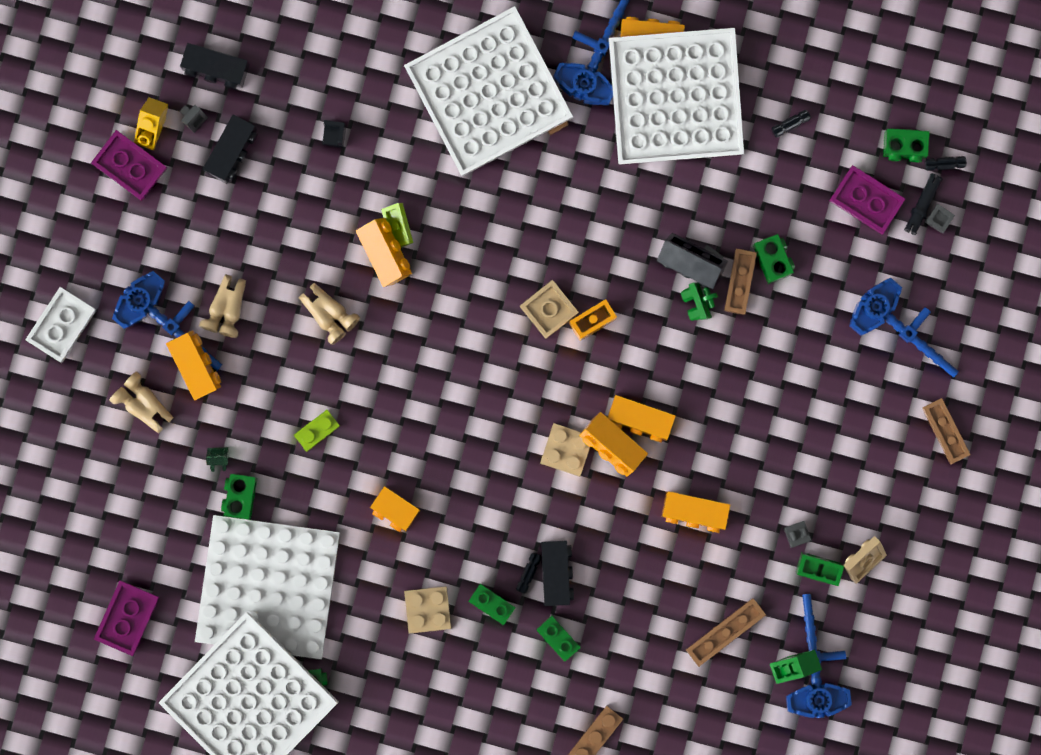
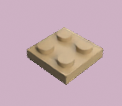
M553 280L520 305L522 311L545 339L579 314Z
M553 423L540 464L580 477L590 446L586 445L583 438L579 436L581 432Z
M874 536L871 540H866L856 554H851L846 559L844 567L850 579L857 584L887 554L881 542Z
M447 586L404 591L409 634L451 629Z

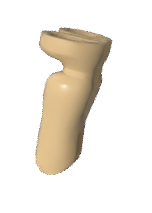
M225 274L210 306L209 313L211 316L209 319L201 320L199 327L213 333H218L221 318L224 316L225 320L220 327L219 333L227 337L237 338L238 331L234 324L240 317L246 280L239 278L235 290L231 291L229 288L232 276Z
M313 283L310 288L318 298L312 303V300L303 293L299 299L312 314L320 328L330 333L328 342L334 345L346 335V332L334 320H338L349 332L359 322L360 317L355 313L347 315L346 309L342 304L329 296L317 284Z
M136 371L124 383V386L136 395V398H133L124 387H120L109 401L113 404L124 403L126 410L130 414L143 421L157 433H160L163 428L152 417L158 412L169 423L174 417L148 387L141 385V374Z

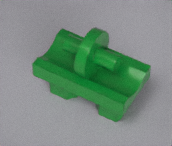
M699 282L689 284V288L683 290L681 296L684 302L695 301L696 307L687 310L690 320H708L712 318L709 308L715 307L713 299L718 297L717 293L711 294L709 288H704L702 291Z

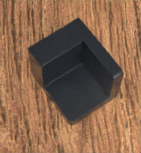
M324 120L322 145L343 148L346 133L345 123Z

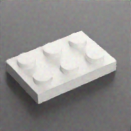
M59 287L25 340L63 363L93 317L96 309Z

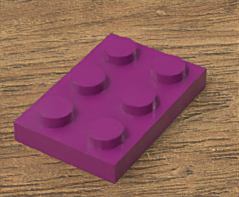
M115 130L91 162L93 166L141 201L144 200L167 170L166 166L117 130Z
M852 165L829 201L883 235L905 201V198Z
M119 580L94 640L134 656L160 597Z

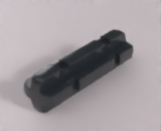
M803 110L798 115H794L781 122V125L773 126L771 129L772 133L778 138L784 132L787 133L800 126L802 122L803 124L811 119V116L807 110Z
M965 156L925 160V169L927 171L934 170L935 168L937 170L954 169L955 167L965 168L967 165Z
M531 553L529 564H526L520 578L521 582H518L516 587L517 591L524 594L527 593L528 584L531 583L537 570L536 566L537 564L539 565L542 559L540 555Z

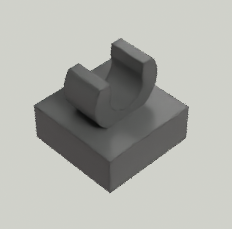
M185 105L180 111L184 115L181 121L194 133L208 118L196 105L191 110Z
M805 521L784 528L791 548L811 541Z

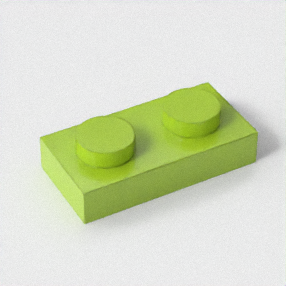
M396 203L381 209L383 218L390 223L392 233L400 243L401 248L413 244L403 203Z
M325 410L295 433L294 437L305 451L308 452L338 429L340 425L330 412Z

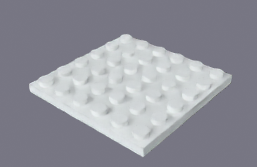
M515 6L404 65L462 177L573 118Z
M735 28L609 38L618 164L744 154Z
M213 515L195 642L215 645L248 611L291 655L322 659L340 532Z
M248 611L159 702L210 755H288L339 703Z

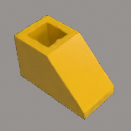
M150 97L140 109L134 140L135 144L151 150L155 149L166 120L168 104Z

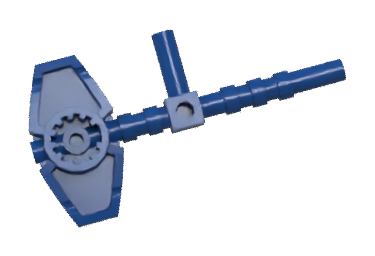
M620 0L613 12V17L608 22L609 25L606 27L602 39L599 38L597 41L578 31L574 32L572 38L594 48L595 53H593L592 60L587 68L583 64L559 63L553 79L570 97L573 95L576 100H583L584 104H610L613 98L612 85L599 71H596L598 64L601 63L609 49V38L614 36L615 29L619 26L620 19L623 17L630 0Z
M152 271L133 281L131 286H128L123 291L124 294L119 297L112 319L122 328L127 329L145 319L147 314H149L151 318L157 320V323L163 325L162 328L171 336L179 337L185 334L179 329V324L195 305L188 301L173 319H167V316L161 314L156 307L154 308L161 297L165 280ZM208 353L212 362L210 365L218 371L223 364Z
M888 278L863 294L860 298L861 301L857 302L849 325L854 331L862 336L886 322L893 326L894 330L900 332L898 335L907 343L912 342L919 351L925 353V356L931 358L932 362L936 365L938 364L953 378L958 374L959 371L948 363L941 354L935 352V349L929 347L924 340L916 336L918 333L916 330L929 316L930 310L924 307L913 322L906 326L903 322L897 320L893 314H890L895 311L902 287L892 278Z
M803 594L808 650L815 649L820 664L821 661L846 659L845 651L825 653L817 651L816 626H814L815 617L813 615L811 594ZM820 670L811 674L812 686L807 685L786 696L787 712L808 718L829 717L852 705L850 690L827 683L821 685Z

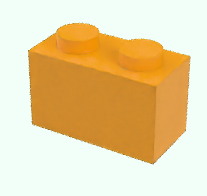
M605 299L570 320L569 324L579 341H582L615 321L617 316Z
M385 486L370 507L374 510L372 513L380 520H383L385 517L391 521L389 526L398 532H401L402 529L407 531L420 512L418 508Z

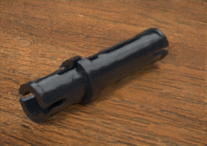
M930 174L915 208H912L910 212L912 215L904 228V231L907 233L911 230V234L916 235L922 220L926 219V212L943 180L940 176L937 175L935 180L936 174Z

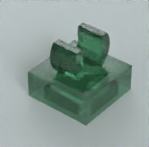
M229 447L207 448L206 465H210L212 472L215 471V465H222V470L226 471L229 460Z

